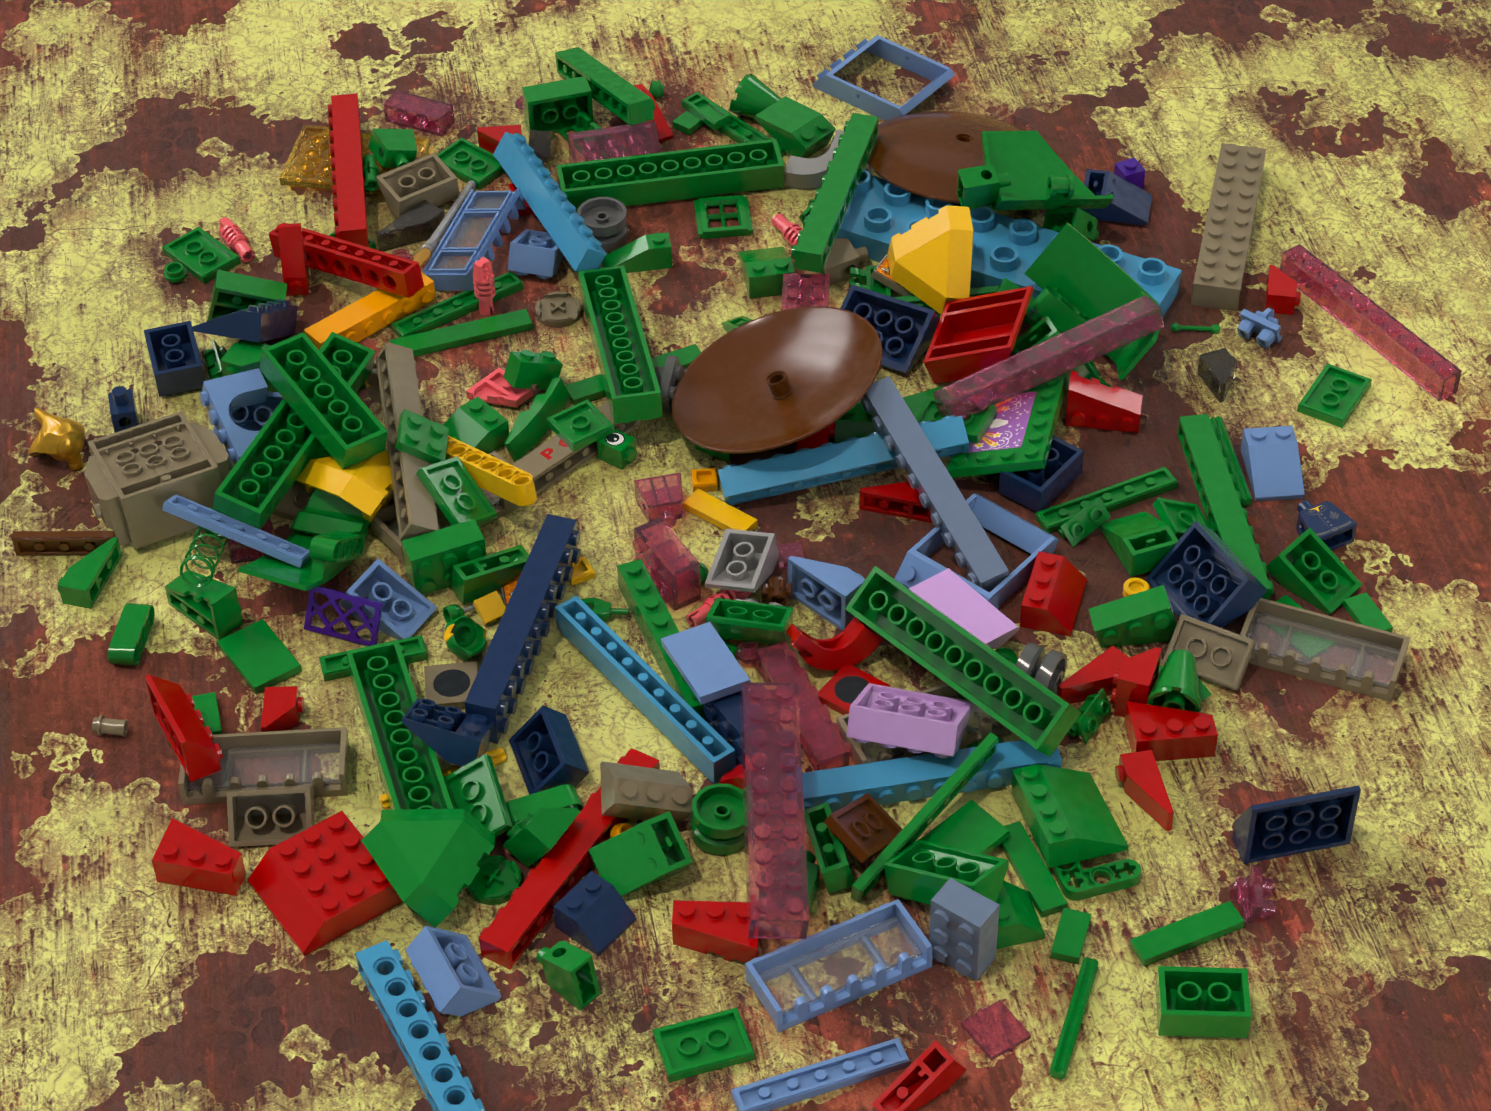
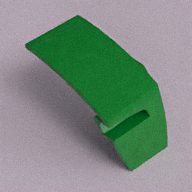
M1067 222L1024 273L1043 289L1031 306L1043 318L1048 316L1058 330L1077 345L1085 347L1091 340L1115 362L1118 379L1122 381L1157 340L1162 320L1161 313L1156 309L1158 302L1112 259Z
M315 489L303 510L298 511L290 527V530L294 532L285 539L308 549L311 557L310 561L301 568H298L266 554L251 563L239 566L238 572L304 591L314 589L332 579L354 559L362 555L370 522L362 517L360 510L343 499Z

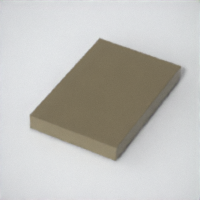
M1181 614L1162 663L1165 664L1171 652L1180 649L1187 650L1195 657L1198 677L1238 691L1257 642L1256 640Z

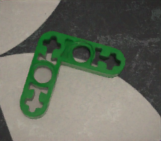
M1123 859L1087 869H1082L1079 861L1070 863L1072 867L1069 869H1061L1058 866L1051 867L1063 895L1073 901L1133 887L1139 883L1141 876V866L1138 862L1131 859ZM1104 876L1109 881L1101 884L1096 882L1094 878ZM1072 877H1073V882H1074L1075 886H1074V885H1071V886H1070V884H1071V878H1072Z

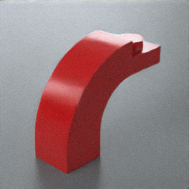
M856 617L851 620L840 634L830 639L813 638L794 624H791L786 630V633L792 639L790 644L798 650L799 655L810 666L822 670H840L844 666L856 665L867 658L883 640L876 631Z

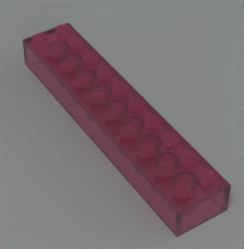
M743 682L740 697L748 938L806 939L810 920L798 684Z

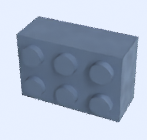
M950 878L931 899L929 942L932 945V957L936 961L943 962L956 969L961 975L968 976L977 981L996 959L1000 905Z

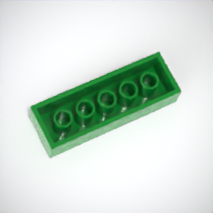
M304 332L262 349L261 372L342 469H346L385 451L388 431Z

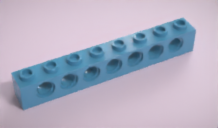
M388 940L355 953L358 971L432 1110L485 1111L481 1100H475L472 1095L474 1090L467 1076L462 1077L460 1073L462 1069L455 1054L450 1055L448 1051L450 1047L445 1034H439L436 1030L438 1025L432 1011L427 1013L425 1010L426 1002L421 991H415L413 988L415 984L408 969L404 971L402 968L403 960L398 949L393 950Z

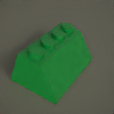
M918 839L884 864L889 894L905 900H914L925 905H931V899L952 878L996 903L1009 862L1007 859Z

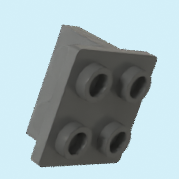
M668 355L665 367L657 366L654 369L661 390L663 412H672V399L677 389L676 386L686 370L681 366L677 356Z

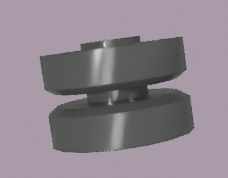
M596 197L588 199L577 209L578 215L584 219L586 226L593 231V236L601 242V247L606 253L624 246L628 240L627 209L622 202L611 197Z
M1029 642L1022 650L1016 666L1057 694L1058 685L1063 682L1065 676L1067 655L1055 650H1051L1046 654L1044 646Z

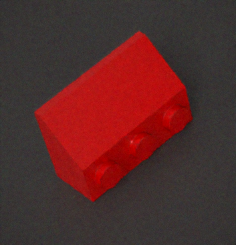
M1038 551L1021 604L1020 627L1071 637L1086 588L1087 578L1064 556Z

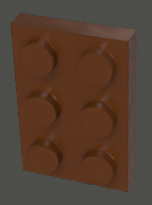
M869 793L832 813L824 821L829 827L830 832L836 838H839L849 849L850 854L861 863L882 852L902 831V828Z

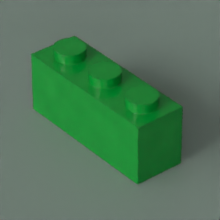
M829 803L802 810L828 893L851 887L855 882L842 842L830 832L829 827L824 823L829 815L832 814Z

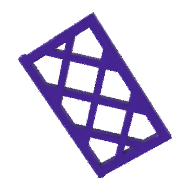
M318 586L309 590L303 628L304 630L364 646L376 645L383 603ZM316 592L325 594L329 601L319 606L315 600ZM340 598L351 601L354 607L344 613L336 600ZM330 604L333 605L340 616L331 623L322 611ZM363 605L375 608L374 617L370 620L361 608ZM354 611H357L364 621V624L357 629H354L347 618ZM314 615H319L325 625L324 628L311 625ZM342 620L350 633L348 635L338 633L332 626ZM367 627L371 632V641L361 639L357 633Z

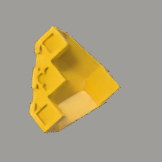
M946 205L939 209V213L930 219L925 217L911 225V229L904 234L898 233L891 237L887 253L891 279L941 315L946 302L970 297L973 226L969 207Z
M386 450L346 469H342L332 456L311 459L296 479L305 485V491L309 494L315 488L343 499L360 510L362 517L369 522H372L379 510L387 506L394 497L389 454Z

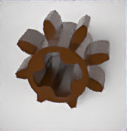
M775 576L770 578L767 584L763 583L761 585L762 602L767 601V604L775 602L785 606L787 601H792V584H786L784 578Z

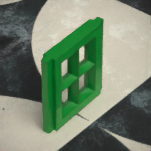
M734 195L694 200L699 238L711 239L753 234L747 196ZM736 206L737 212L725 213L724 207ZM719 207L720 214H708L707 208ZM738 219L739 226L727 227L726 220ZM709 221H721L722 227L710 228Z

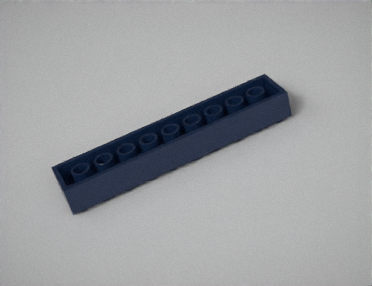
M547 514L465 700V713L482 714L487 719L495 721L490 740L492 743L498 744L501 735L507 733L510 714L514 715L518 703L517 697L519 694L522 695L525 690V678L527 675H531L533 671L534 657L539 656L541 652L542 638L548 636L550 619L556 617L555 607L558 606V600H563L566 582H570L572 579L573 563L578 564L581 549L577 548L580 540V531H577V520Z

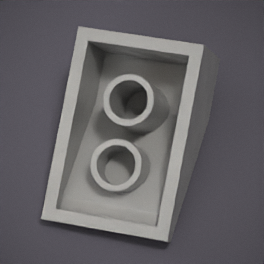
M726 529L705 581V587L755 593L773 573L779 557L775 533Z

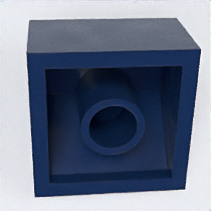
M592 871L553 906L555 928L597 956L636 921V916L615 887Z

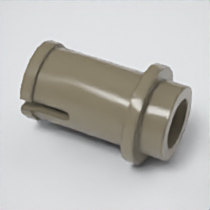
M100 715L93 719L92 732L97 733V736L109 734L125 737L128 732L127 719L105 718L104 715Z

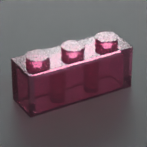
M395 90L383 104L385 122L441 137L455 123L453 105Z

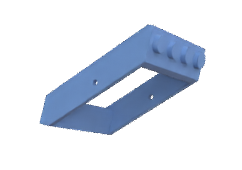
M877 35L870 41H867L865 38L857 44L858 50L855 51L852 48L844 54L845 60L842 61L839 58L830 65L832 69L829 71L826 68L817 75L818 80L812 85L826 94L886 121L906 115L955 76L951 68ZM865 50L927 78L931 82L904 104L898 106L833 74Z
M974 493L966 502L981 526L1031 554L991 592L955 573L998 609L1030 579L1038 551L1053 554L1060 539L985 497ZM935 527L907 552L896 574L895 579L911 588L948 569L929 558L934 551L945 543L942 536L944 533L940 527Z

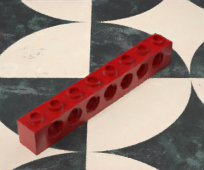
M276 227L268 234L274 256L281 258L278 228ZM302 228L307 265L310 268L408 298L424 287L419 262Z

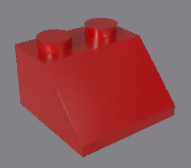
M1155 647L1124 659L1121 670H1115L1112 685L1117 687H1114L1111 696V703L1115 704L1114 715L1125 717L1127 701L1142 704L1148 703L1149 694L1159 676L1162 648Z

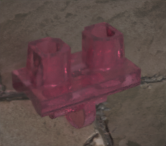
M1252 865L1251 873L1247 877H1238L1234 883L1229 885L1228 895L1231 899L1237 900L1239 905L1243 906L1245 922L1252 924L1257 916L1269 919L1276 910L1275 901L1263 897H1268L1274 886L1272 878L1261 875L1260 866Z

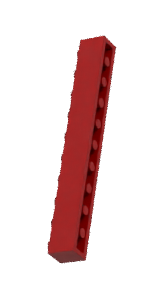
M357 93L331 95L332 104L328 105L331 175L332 183L335 184L332 185L333 198H335L333 199L335 226H338L334 227L335 238L369 247Z
M633 748L625 756L620 757L617 762L618 764L660 769L658 759ZM601 786L596 793H592L589 796L587 804L553 848L542 856V860L537 867L529 871L521 887L513 891L511 899L505 907H501L497 911L495 919L489 927H485L479 936L482 957L510 970L553 916V906L578 884L593 865V860L588 850L610 839L611 829L615 825L625 823L629 819L602 815Z

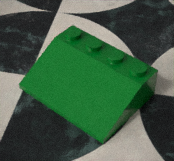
M1041 764L1012 770V796L1048 868L1129 849L1123 834L1090 773Z

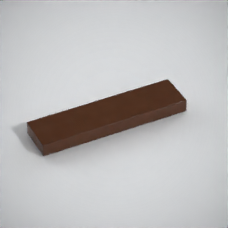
M13 531L12 541L16 555H88L115 537L114 531Z

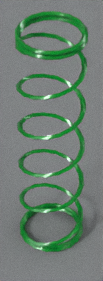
M198 526V530L194 534L189 550L185 555V560L180 566L181 579L187 585L200 588L211 582L216 566L220 561V556L224 552V546L228 542L227 537H221L222 535ZM203 529L206 534L200 535V531ZM210 536L213 539H217L221 546L212 547L204 543L201 537ZM199 539L202 544L196 545L195 542ZM206 546L213 549L217 556L208 557L203 555L197 547ZM195 548L198 554L192 555L191 551ZM194 559L205 562L209 567L200 566ZM192 560L199 568L210 569L211 574L207 577L196 576L189 570L187 562ZM185 565L186 570L193 577L209 580L202 584L189 582L184 577L183 566Z

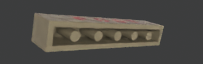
M608 400L597 408L615 426V429L626 434L640 425V420L614 424ZM555 435L512 465L532 475L536 494H539L598 454L597 441L573 452Z

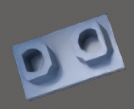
M1267 308L1264 312L1258 310L1255 314L1246 309L1242 310L1240 313L1241 322L1237 328L1239 336L1249 339L1252 333L1255 332L1259 334L1256 337V342L1266 349L1273 342L1279 344L1282 339L1280 335L1281 326L1278 325L1279 320L1274 318L1273 309Z

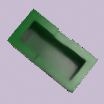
M521 350V352L511 351L503 377L513 388L531 389L532 385H537L538 389L547 390L552 378H559L563 364L555 357V354L549 351H542L541 353H533L529 350Z

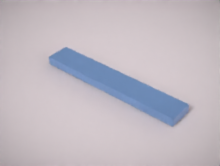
M177 494L163 504L162 510L298 568H301L311 559L308 549Z
M896 1038L731 1089V1096L738 1111H770L910 1066V1060L900 1039Z

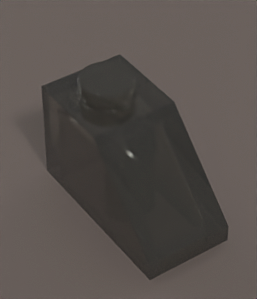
M530 130L529 146L534 149L535 155L542 160V164H547V160H554L559 137L552 131Z
M1226 348L1199 355L1197 371L1219 403L1223 402L1234 382L1235 370L1237 369L1235 357L1231 356Z

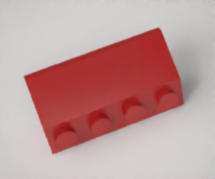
M150 674L145 676L154 716L190 782L221 771L219 759L223 758L222 751L218 743L213 744L212 741L214 740L210 728L203 726L204 720L200 710L193 709L195 705L191 694H185L180 684Z

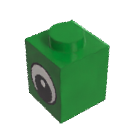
M615 429V433L597 441L598 459L621 470L633 462L637 455L635 438Z

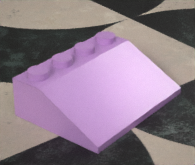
M949 568L909 588L991 648H1000L1019 630L1015 623Z
M868 683L850 705L846 737L854 738V741L859 743H869L870 741L881 743V746L885 748H896L898 746L907 748L912 753H923L925 751L934 753L939 758L954 757L960 747L974 703Z

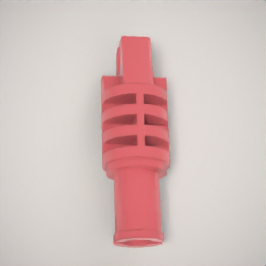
M776 214L772 218V225L782 233V238L790 246L797 245L798 233L800 230L803 231V229L798 224L789 222L783 214Z
M228 217L219 219V234L232 252L238 253L246 263L254 260L255 252L249 246L248 238L238 225L234 224Z
M482 257L474 262V294L479 300L480 314L490 316L491 313H494V274L490 260Z
M721 589L706 598L700 608L687 614L686 620L690 627L702 625L706 622V616L716 598L744 600V598L751 595V592Z

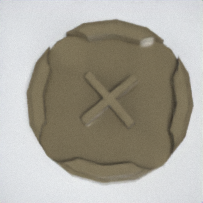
M556 291L544 295L543 299H539L535 305L537 320L548 327L561 328L575 323L582 313L580 300L577 297L575 299L568 292Z

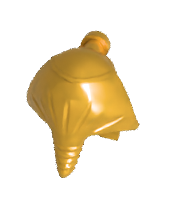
M35 408L34 416L42 427L33 441L28 454L32 457H38L43 453H47L56 460L67 461L71 470L82 468L84 463L81 458V451L85 436L83 424L72 419L56 416L40 408Z

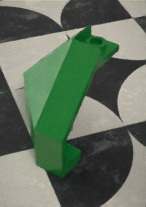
M465 809L382 810L380 822L361 841L401 900L436 928L459 903L460 899L457 898L459 892L464 887H469L480 870L477 866L479 860L484 855L488 856L493 850L495 834Z

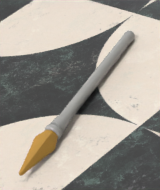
M469 181L430 239L421 246L420 252L415 255L414 261L419 262L420 267L431 258L437 243L452 223L471 189H475L476 183L474 181Z

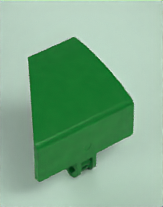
M983 131L981 133L984 165H993L997 175L1008 172L1011 179V185L1000 188L999 197L991 203L993 210L1106 208L1114 200V194L1095 196L1059 158L1038 131Z

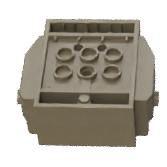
M180 411L88 441L91 456L88 458L84 475L92 503L94 504L92 506L96 518H102L105 526L114 531L115 537L119 540V545L131 542L133 548L138 549L197 529L198 525L163 511L164 502L177 494L205 507H213L214 493L235 466L233 460L231 461L229 454L213 430L194 422L189 423L183 412Z

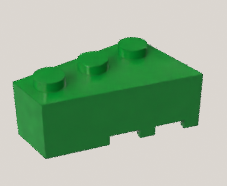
M217 270L209 303L207 321L239 310L248 309L249 305L258 306V303L267 304V301L286 300L287 284Z
M188 571L183 573L184 577L193 584H202L209 580L197 579L190 575ZM191 571L196 576L206 577L204 575ZM181 576L165 586L169 605L218 640L226 637L243 624L242 609L239 605L235 587L214 579L204 587H191L181 579Z
M1164 585L1088 609L1094 632L1101 648L1171 641L1177 625V620Z

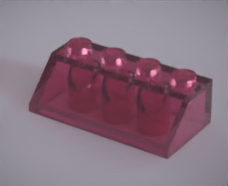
M655 121L568 133L570 163L660 153Z

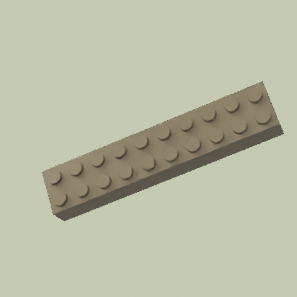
M1221 144L1193 283L1191 305L1238 311L1266 149L1236 144Z

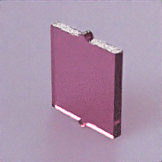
M1001 1000L984 1009L979 1008L976 1014L961 1021L963 1029L991 1061L1008 1051L1013 1052L1016 1046L1031 1038V1034Z

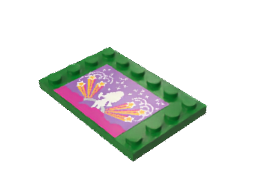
M1051 374L1045 377H1026L1019 380H1001L992 383L980 382L972 385L967 401L994 404L997 408V414L980 442H969V452L950 456L946 468L950 476L955 478L1001 473L1000 471L1014 472L1044 469L1067 386L1066 375Z

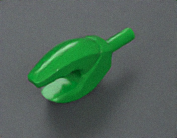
M599 598L581 599L603 622L610 620L611 614L629 615V609L612 608V604Z

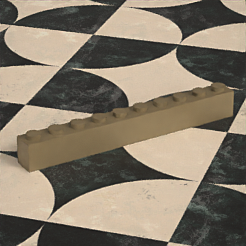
M386 342L376 357L384 424L385 429L388 431L387 447L399 537L402 541L439 530L440 524L437 520L435 500L416 474L419 468L428 466L429 463L395 449L399 418L402 411L406 409L424 417L421 410V396L418 389L419 379L416 376V361L414 360L413 349Z

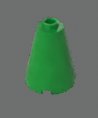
M750 73V75H745L735 90V93H737L736 100H731L729 109L730 112L736 115L754 119L755 115L781 98L755 75Z
M1183 649L1175 650L1169 654L1149 694L1147 704L1200 713L1201 699L1196 660L1193 654Z

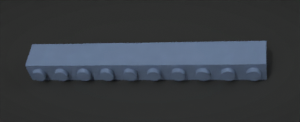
M890 376L874 382L861 399L864 410L867 413L870 412L873 416L872 421L878 432L882 431L884 434V442L887 448L895 452V459L901 470L905 469L907 472V479L911 488L918 490L922 506L930 510L934 526L941 528L944 533L942 536L948 548L952 547L955 551L956 562L960 568L964 567L967 571V579L988 592L993 590L1009 575L1008 568Z

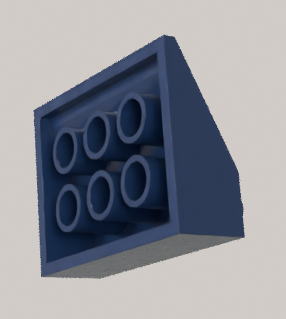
M851 285L840 308L860 315L875 328L881 340L883 350L881 366L906 375L929 348L940 320L935 310L855 285Z
M277 299L276 302L267 301V304L258 303V306L249 305L248 309L239 310L192 326V331L260 343L295 334L298 306L290 305V301Z
M1197 521L1190 526L1146 578L1153 588L1164 585L1172 609L1179 618L1181 614L1220 628L1251 610L1267 591L1213 530Z
M1359 785L1250 806L1235 820L1232 837L1243 864L1350 844L1361 792Z

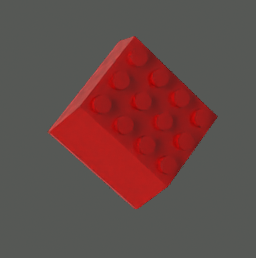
M1033 286L946 302L923 362L934 384L1000 373L1013 350L1034 291Z
M343 811L268 849L248 878V884L303 956L403 902L361 841L364 837Z

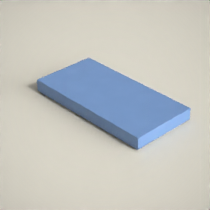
M710 622L661 638L662 647L700 704H705L751 687L750 678Z

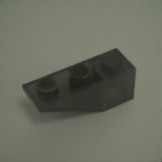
M423 200L377 232L379 251L384 252L430 239L445 217L444 210Z

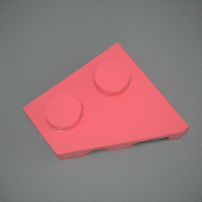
M501 368L496 369L466 390L469 400L480 397L487 403L515 408L534 395L533 388H513L504 379L505 371Z

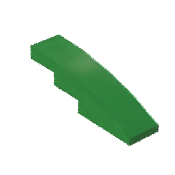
M561 377L552 378L546 393L536 395L529 411H520L504 443L514 462L520 460L536 445L550 428L547 425V418L561 412L570 397Z

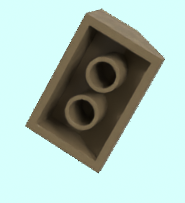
M435 152L376 176L389 210L400 222L458 198L457 177Z
M603 761L600 763L602 815L646 821L670 811L676 825H679L692 813L691 786L679 772Z
M314 784L236 788L226 791L229 847L277 845L315 825Z

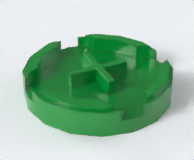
M493 855L483 857L477 865L480 870L469 887H466V890L470 897L478 903L485 905L503 904L511 899V895L516 888L521 887V870L514 861L511 860L510 862L504 856Z

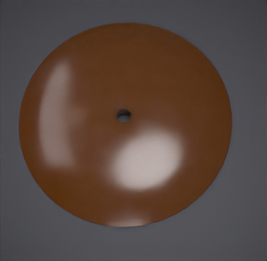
M931 111L907 114L886 120L878 125V137L867 164L881 178L903 190L935 200L960 204L956 194L958 170L984 165L981 133L983 131L1027 130L993 117L967 112Z
M827 306L792 308L749 321L717 339L703 350L687 367L676 386L677 389L672 399L674 422L683 436L692 443L702 448L722 453L760 452L802 440L841 418L870 389L882 362L883 350L879 335L875 328L860 315L848 310Z

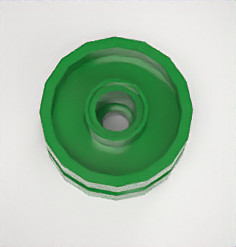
M720 783L706 786L698 791L692 801L690 835L694 843L701 850L713 855H729L737 853L744 848L751 835L753 803L749 795L741 788L731 784Z

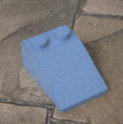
M526 229L510 243L508 270L514 271L516 275L525 276L529 273L535 274L540 279H550V277H553L558 272L564 255L548 232Z
M1293 426L1243 429L1240 451L1254 501L1304 498L1305 492L1298 443Z
M790 556L788 558V583L792 584V598L843 631L855 617L845 608L863 584L865 578L848 567Z
M379 558L346 591V594L383 603L379 631L397 640L412 637L438 608ZM344 599L339 604L347 611L354 607L351 601ZM366 605L361 607L369 620L374 617V607ZM357 611L351 613L357 620L364 623Z

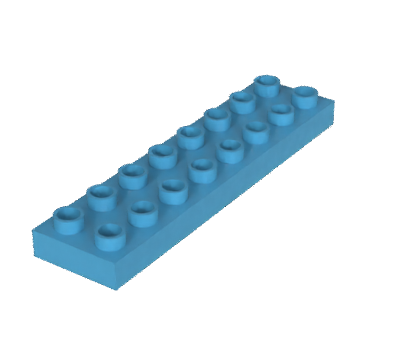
M864 169L836 239H849L854 249L865 246L868 250L869 259L880 263L888 253L892 236L898 233L904 234L911 229V225L925 217L930 219L939 213V209L946 205H961L908 192L882 178L870 175ZM987 206L971 210L973 245L970 288L1000 285L1004 278H1007L1020 288L1033 286L1032 296L1036 299L1043 289L1024 273L1059 232L1037 226L1029 219H1013L994 213ZM1093 243L1158 302L1156 309L1163 318L1180 291L1182 270L1168 266L1157 258L1145 259L1122 252L1115 245Z

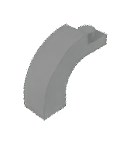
M836 131L830 149L822 156L816 158L790 156L784 171L785 187L795 189L821 187L822 176L827 174L828 162L832 161L834 148H838L839 136L844 134V131Z

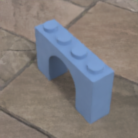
M259 368L203 381L202 392L199 393L202 406L207 407L209 421L217 429L218 439L224 444L231 461L233 460L235 464L259 431H250L239 427L233 422L230 414L239 408L266 402L268 386Z

